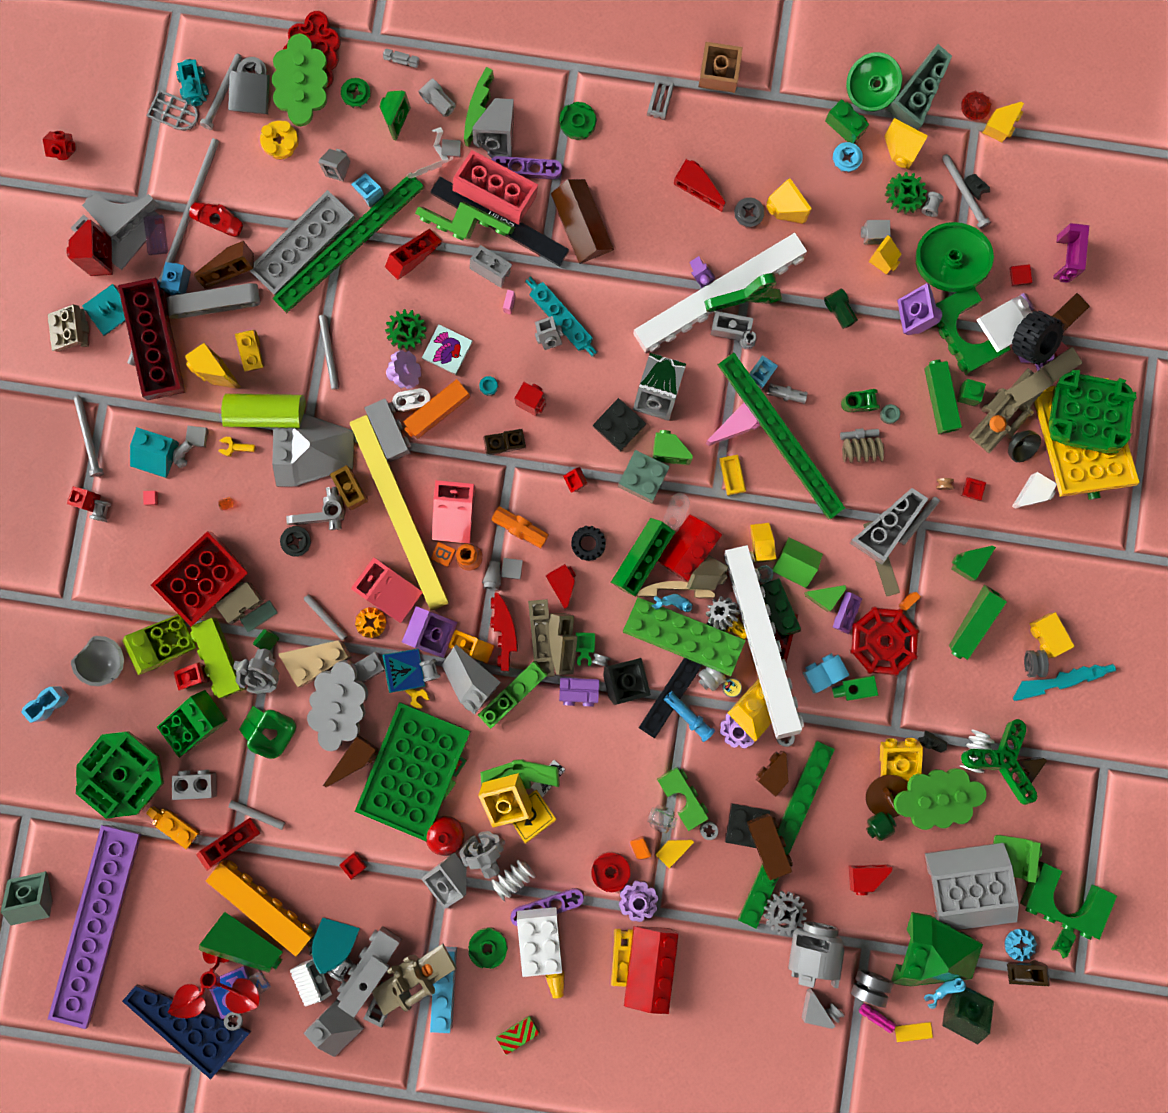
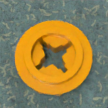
M368 607L361 610L356 616L355 626L358 633L362 636L375 638L383 633L386 627V618L379 609ZM366 617L369 619L376 618L373 622L376 629L371 626L365 627L367 624Z

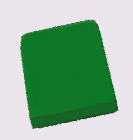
M263 629L253 642V645L259 649L271 650L278 642L279 637L271 630Z

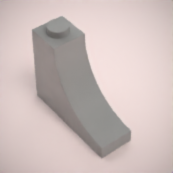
M95 193L89 196L82 206L119 243L160 205L149 194L132 203L118 204L107 201Z

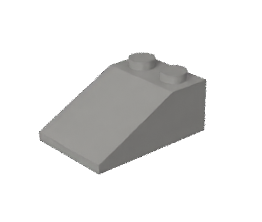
M457 645L453 647L442 664L459 702L474 715L501 683Z

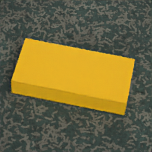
M738 454L719 458L727 496L746 492Z

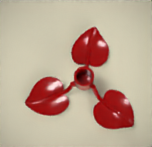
M203 952V959L206 963L216 964L209 971L202 974L200 978L201 992L196 985H183L175 993L168 1013L178 1018H193L201 1014L206 1007V1001L202 997L205 993V988L215 989L221 987L230 991L225 998L226 1006L231 1012L238 1014L258 1008L260 996L256 986L248 979H236L232 988L220 983V976L214 972L219 967L220 962L227 963L230 960Z

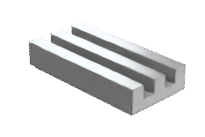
M656 78L647 116L653 115L654 118L661 117L662 120H665L674 87L673 82ZM659 84H662L656 111H654L652 109L657 94ZM666 86H669L667 98L662 113L659 112L660 107L662 104Z

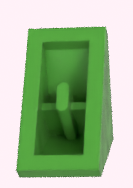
M846 585L807 591L804 594L809 600L826 612H829L846 590Z

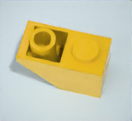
M1018 102L996 109L989 118L982 133L1000 142H1003L1006 137L1010 138L1015 130L1014 122H1018L1024 112L1021 110L1024 103Z

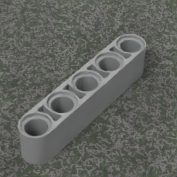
M248 283L167 297L166 302L169 318L179 319L260 305L258 285Z

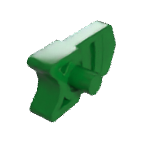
M1063 928L1051 950L1059 951L1063 959L1067 958L1076 935L1072 931Z

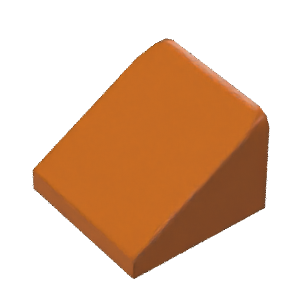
M643 836L630 842L637 859L651 857V852Z

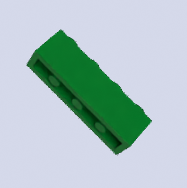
M650 518L611 583L623 592L635 597L676 531L664 522Z

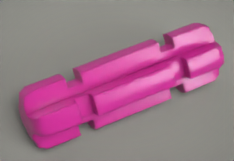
M863 1003L859 1008L860 1014L881 1028L883 1027L887 1032L892 1033L896 1027L894 1022L889 1019L887 1020L885 1016L871 1009L867 1004Z

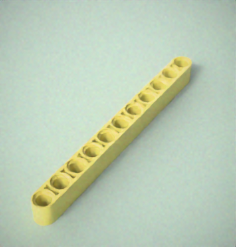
M368 415L351 421L350 426L430 610L433 611L449 604Z

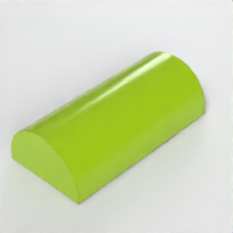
M225 394L221 406L223 427L300 428L306 407L304 395Z

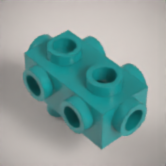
M186 59L183 62L177 63L179 71H176L179 83L181 82L182 85L180 94L182 99L186 100L188 104L201 106L203 101H207L206 95H209L207 84L203 83L202 80L205 77L203 66H199L196 59Z

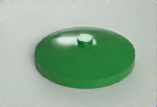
M958 222L943 223L928 230L920 239L915 255L916 267L922 278L933 287L947 292H963L975 288L987 278L994 261L993 248L988 238L977 228Z

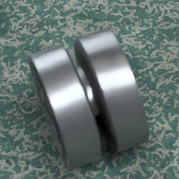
M858 969L856 980L861 984L854 983L851 994L864 1002L885 1008L889 999L885 993H891L893 982L876 973Z

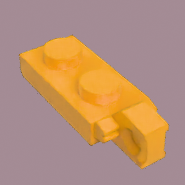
M153 806L146 812L154 820L152 824L185 849L190 847L199 834V831L170 810L162 808L160 811Z

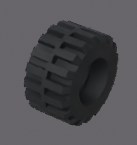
M1042 311L1029 313L1026 318H1023L1013 335L1012 350H1014L1017 356L1033 364L1040 365L1045 363L1055 354L1061 344L1064 333L1063 323L1061 320Z

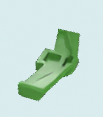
M524 759L513 760L510 763L480 772L481 786L483 782L519 773L525 789L531 788V782L555 787L560 786L559 770L557 767L526 762Z

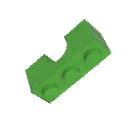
M675 767L657 778V781L667 797L674 793L685 795L686 805L677 813L687 830L690 831L708 819L706 814L709 811L703 802L699 804L696 797L699 795L693 785L689 787L686 783L688 777L683 769L678 770Z

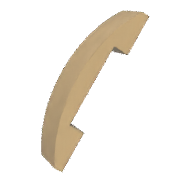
M667 581L652 584L639 590L637 597L657 596V589L694 590V598H715V593L710 590L688 589V582Z

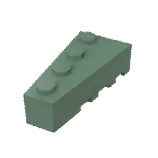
M937 44L886 110L899 121L918 130L924 123V118L930 109L931 102L937 93L938 86L946 72L952 55Z

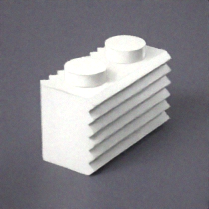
M313 959L302 962L290 970L304 1006L321 1002L332 995L324 974L319 973Z

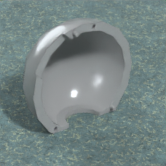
M93 636L86 646L71 660L72 670L76 677L91 686H102L111 683L119 676L124 664V656L120 646L114 640L104 636Z

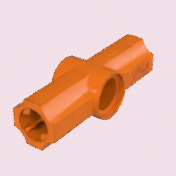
M500 506L496 509L491 519L497 525L507 529L510 534L521 540L524 539L540 549L549 536L546 532L533 526L530 521L519 515L516 516Z

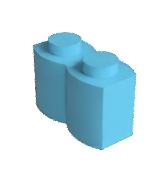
M831 653L823 657V662L817 665L814 662L805 667L806 671L803 672V675L813 693H818L849 676L839 655L833 656Z
M61 686L48 687L40 692L37 699L28 702L23 707L21 713L30 723L44 721L51 716L54 709L63 706L69 699V696Z

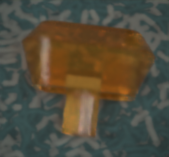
M231 497L218 501V506L222 511L232 508L234 505Z

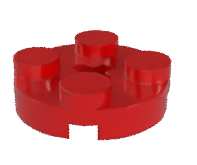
M606 852L599 855L594 860L591 869L593 882L597 887L606 892L620 891L625 887L630 878L629 863L619 853ZM608 867L616 869L617 872L614 873V877L605 874Z

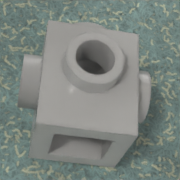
M553 316L535 322L537 329L535 337L538 344L542 343L544 350L562 345L561 336H564L560 325H556Z

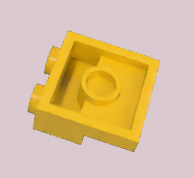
M887 738L886 742H880L879 760L881 762V776L897 775L908 782L913 775L921 774L923 756L921 743L915 738H906L905 741Z

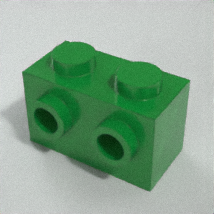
M842 99L829 111L825 120L847 142L854 144L869 126L866 118L855 112L852 105L844 102Z

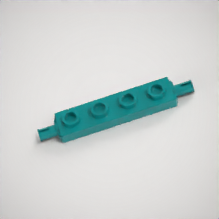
M529 277L525 281L532 289L529 295L547 316H553L556 325L561 326L563 334L578 351L585 349L591 357L594 356L592 351L597 354L598 351L591 345L593 337L544 282L537 284L532 277Z

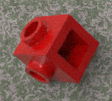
M49 131L42 139L46 157L67 160L76 150L72 134L64 133L63 131Z

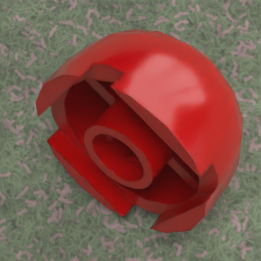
M442 816L437 818L427 832V846L437 855H452L460 849L464 842L465 833L463 827L453 817Z

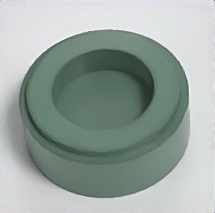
M886 405L880 412V418L886 424H893L900 418V410L895 405Z

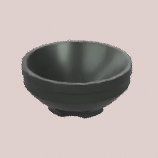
M1032 430L1017 432L1011 437L1009 442L1008 455L1015 462L1020 463L1028 460L1038 451L1041 437Z

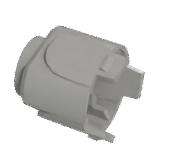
M804 922L803 928H797L793 932L788 969L792 971V977H799L798 984L814 988L817 978L831 980V985L834 988H838L844 957V943L837 936L838 928L823 923Z

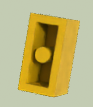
M1056 612L1048 613L1029 623L1033 637L1038 639L1041 644L1040 650H1044L1048 658L1056 657L1075 647Z

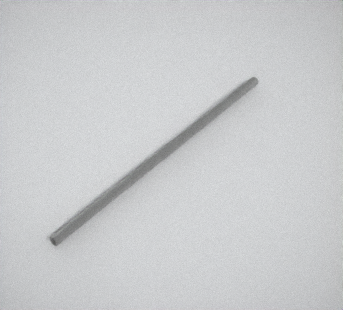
M212 138L165 262L174 263L191 218L189 216L190 207L193 203L197 202L218 147L219 141ZM163 267L162 272H161L160 277H159V281H160V282H161V280H162V275H163L164 267ZM131 351L127 363L135 366L133 353Z

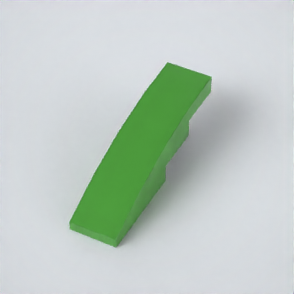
M488 67L485 68L470 101L464 130V142L467 147L473 141V126L485 112V106L491 98L488 87L492 83L494 75L493 70Z

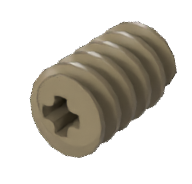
M879 437L875 438L874 441L872 438H868L867 441L861 438L858 442L856 438H853L851 442L849 439H845L843 442L842 457L844 463L846 457L849 458L850 463L853 462L854 457H856L858 462L861 461V457H864L865 462H868L869 457H872L873 462H875L877 456H879L881 462L884 460V445Z

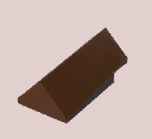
M568 179L551 193L558 210V215L579 264L614 250L585 179Z

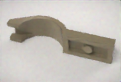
M1071 347L1004 393L1005 395L1012 394L1016 400V403L1012 406L1016 408L1050 387L1060 377L1069 373L1083 362L1074 348Z

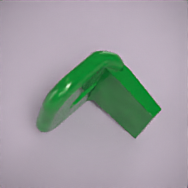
M252 706L246 716L247 718H245L239 728L245 739L248 740V749L268 759L279 757L295 733V721L291 717L277 711L267 710L264 712ZM264 729L277 730V736L270 740L262 734V731Z

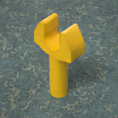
M224 437L219 440L221 443L229 444L228 449L218 450L228 457H231L234 451L255 452L256 446L253 444L235 443L231 437Z
M415 689L404 690L411 696L412 701L410 704L413 707L423 708L417 701L419 696L429 700L428 693L424 689L420 691Z

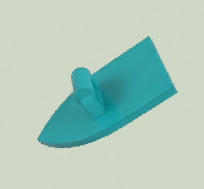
M322 917L312 944L313 961L320 974L337 968L347 959L360 928Z

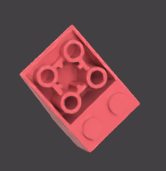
M435 480L432 540L470 544L476 490L474 484Z
M374 557L351 588L399 623H402L423 594L420 589Z

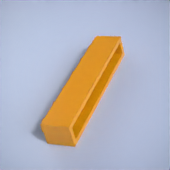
M230 860L220 862L206 879V882L294 956H297L315 935L312 932L313 929L306 923L302 924L294 912L284 909L282 907L283 904L278 899H272L264 887L254 884L252 882L253 879L248 874H242L234 862Z

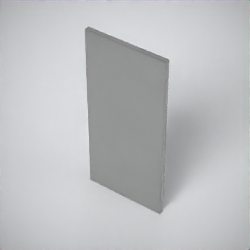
M154 211L119 243L111 237L112 263L123 270L158 227V225H155V219L163 220L164 218Z

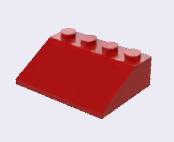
M207 531L163 572L151 586L192 627L239 583L248 572L213 532Z

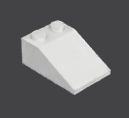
M1020 295L978 318L977 322L996 352H999L1012 345L1013 335L1018 325L1032 311L1027 300Z

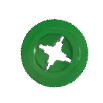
M351 78L342 85L341 97L346 105L352 108H361L371 97L370 87L363 79ZM358 87L360 95H357L354 99L352 92H355Z

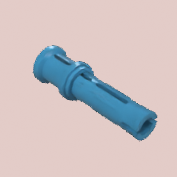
M673 691L669 692V696H665L664 701L689 724V729L691 731L694 730L703 742L713 735L715 729L713 727L710 728L703 721L704 718L702 716H696Z

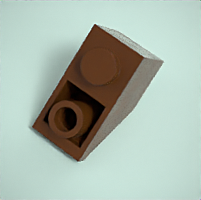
M776 751L769 759L771 761L767 767L763 766L756 774L758 776L756 781L775 797L789 782L787 754L783 751L779 753Z

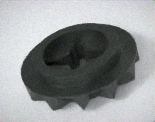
M292 526L282 533L280 546L287 555L293 557L302 556L309 550L311 544L310 534L304 528ZM293 535L297 539L301 538V541L298 542L299 548L294 544L289 545L293 542Z

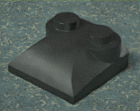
M642 658L604 667L603 677L608 697L613 705L651 695Z

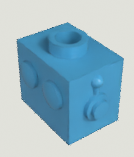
M165 262L160 288L171 296L185 294L191 272L184 265Z

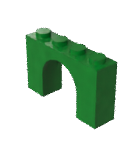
M976 288L957 292L936 303V307H939L942 311L941 320L937 324L939 334L948 343L949 352L956 357L957 365L962 372L964 371L965 375L1011 350L1008 346L996 352L989 340L981 344H971L964 341L958 334L956 328L958 316L977 306L982 301Z
M1039 861L1040 875L1036 879V883H1028L1020 904L1026 906L1025 911L1037 915L1039 912L1044 915L1043 919L1055 924L1057 920L1062 923L1061 927L1073 932L1074 929L1081 931L1079 935L1091 940L1094 937L1100 940L1117 895L1091 885L1083 906L1075 913L1062 914L1054 903V891L1062 871Z

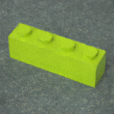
M209 618L193 625L190 635L192 640L197 642L199 648L197 652L200 659L204 660L206 665L204 670L207 677L211 678L213 683L211 688L214 695L218 696V698H225L244 690L245 688L239 687L236 683L237 670L233 667L234 660L218 619Z

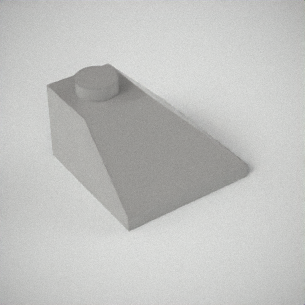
M455 852L421 878L444 909L466 895L467 868Z
M338 1000L329 1006L304 1032L305 1036L318 1049L333 1057L364 1029L355 1018L338 1007L340 1003Z

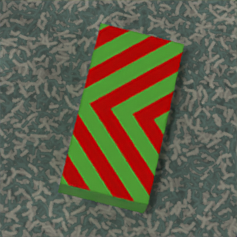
M529 1015L497 1035L496 1039L507 1055L538 1036L540 1032Z

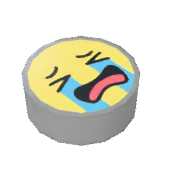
M729 678L723 683L722 690L726 696L736 697L741 693L742 685L737 679Z

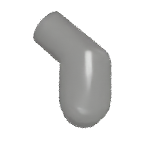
M189 441L183 442L173 452V462L179 468L187 465L185 453L193 448Z

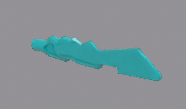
M1114 664L1107 666L1093 665L1090 668L1082 666L1079 669L1073 668L1069 673L1059 672L1056 679L1022 681L1013 696V700L1018 701L1046 694L1044 690L1054 687L1064 689L1077 685L1083 680L1089 682L1103 677L1107 673L1115 672L1116 667Z

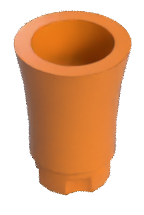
M464 544L457 549L456 561L462 569L471 571L481 565L483 555L477 546ZM466 553H471L470 559L465 558Z

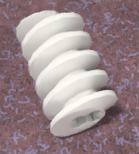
M971 730L976 736H969V739L973 742L966 744L969 749L992 750L988 743H995V741L990 738V735ZM970 757V759H973V761H975V760H978V757H977V758H971V757ZM960 765V767L965 768L967 770L976 773H984L983 769H971L967 768L964 765Z
M516 860L518 867L511 864L512 871L509 872L505 869V877L499 874V882L492 879L495 891L504 902V896L507 898L511 897L510 890L516 893L518 891L517 886L520 888L524 887L523 881L526 883L530 882L529 876L532 878L536 877L531 867L525 861Z

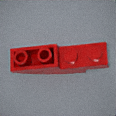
M495 593V597H491V609H494V617H491L490 627L494 628V632H502V636H498V647H501V655H498L497 665L501 667V671H510V652H518L516 629L505 601L499 593Z

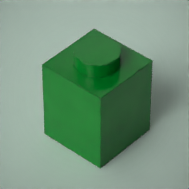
M970 379L965 380L961 383L957 402L971 406L978 405L982 402L986 384Z

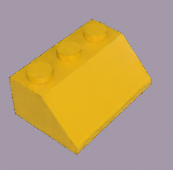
M205 343L185 355L188 360L186 363L188 368L203 381L207 380L213 385L236 389L241 387L221 357Z
M759 678L728 712L754 741L772 723Z

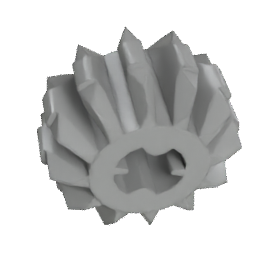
M719 597L718 601L712 599L713 605H707L710 611L706 612V616L710 617L708 622L713 624V627L716 629L721 627L722 630H726L727 625L733 627L732 621H738L735 616L740 614L739 610L736 609L737 604L732 602L730 598Z

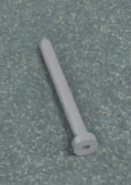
M237 53L234 56L206 118L200 121V125L208 130H212L214 127L212 122L229 88L230 71H237V67L242 60L240 54Z
M944 155L942 160L978 220V228L986 227L991 223L990 219L984 217L950 156Z
M75 396L74 402L92 469L89 471L90 477H98L103 475L104 472L102 468H99L82 398Z

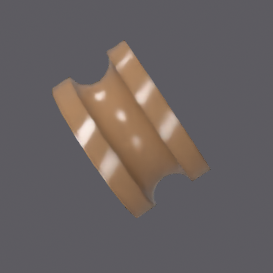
M937 479L939 485L936 486V489H954V486H952L954 479Z

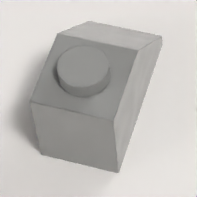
M329 149L319 159L318 163L326 177L343 182L351 161L345 151Z

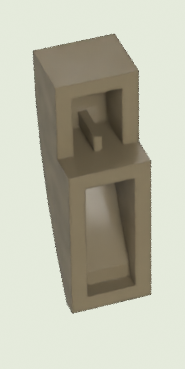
M550 613L549 616L550 649L557 675L574 673L577 636L572 635L574 615L567 613Z

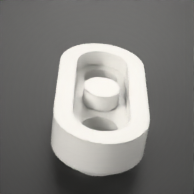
M423 388L398 392L394 395L392 403L395 409L400 412L420 409L431 400V396ZM423 396L425 397V400L423 402H419V397ZM406 400V404L401 406L400 401Z

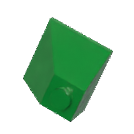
M405 91L387 92L386 97H383L380 102L381 112L392 139L395 141L411 108Z

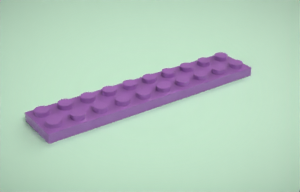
M105 824L100 827L48 1020L83 1029L89 1027L141 837L140 833Z

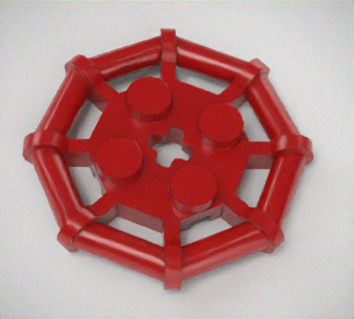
M874 606L860 620L853 623L852 649L850 652L865 667L867 673L888 674L895 677L913 660H917L918 633L920 631L905 616L902 609H884ZM880 616L894 617L892 622H882ZM875 618L876 624L869 630L863 627ZM899 620L909 632L904 633L897 625ZM860 631L866 634L865 646L859 647ZM910 636L909 651L906 650L904 646L906 637ZM882 637H889L888 646L881 645ZM867 650L874 658L872 663L869 662L861 651ZM902 653L906 654L907 656L896 665L895 659ZM879 660L889 661L891 667L876 665Z

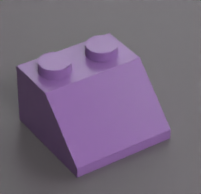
M416 606L402 643L444 658L457 622Z

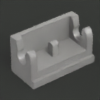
M480 245L470 258V269L502 288L506 276L509 277L512 264Z

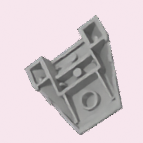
M307 414L303 415L300 428L273 427L272 465L277 487H297L310 481H316L329 476L346 465L353 469V430Z

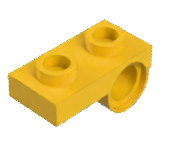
M256 330L235 333L244 371L263 368L264 364L259 349L260 342Z

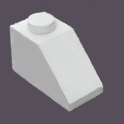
M1038 472L1032 474L1012 507L1020 508L1051 500L1056 493L1054 489L1057 484Z

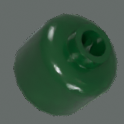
M879 812L867 820L869 827L866 830L872 839L876 837L877 840L883 841L895 833L897 825L889 813Z

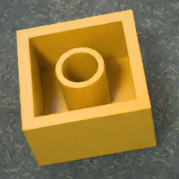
M519 773L482 783L478 796L492 827L529 819L532 803Z

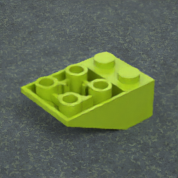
M179 614L125 635L122 640L138 676L196 649L188 629Z

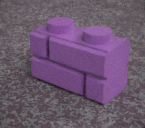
M560 678L559 701H563V705L575 706V702H583V706L594 707V703H598L599 679Z

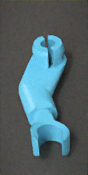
M671 594L663 597V599L655 596L654 600L657 603L652 604V607L656 610L660 609L662 605H674L685 612H690L693 606L688 599L678 594Z
M961 978L947 981L933 995H925L924 999L925 1001L934 1000L933 1004H928L929 1008L934 1009L939 999H943L947 994L963 992L966 984Z

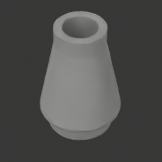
M489 561V566L482 582L484 584L483 588L499 590V586H501L500 562Z

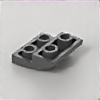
M230 71L228 110L268 114L270 75Z

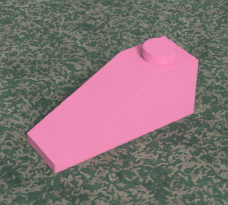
M743 403L707 440L706 444L710 446L747 433L752 428L756 430L760 424L746 404Z

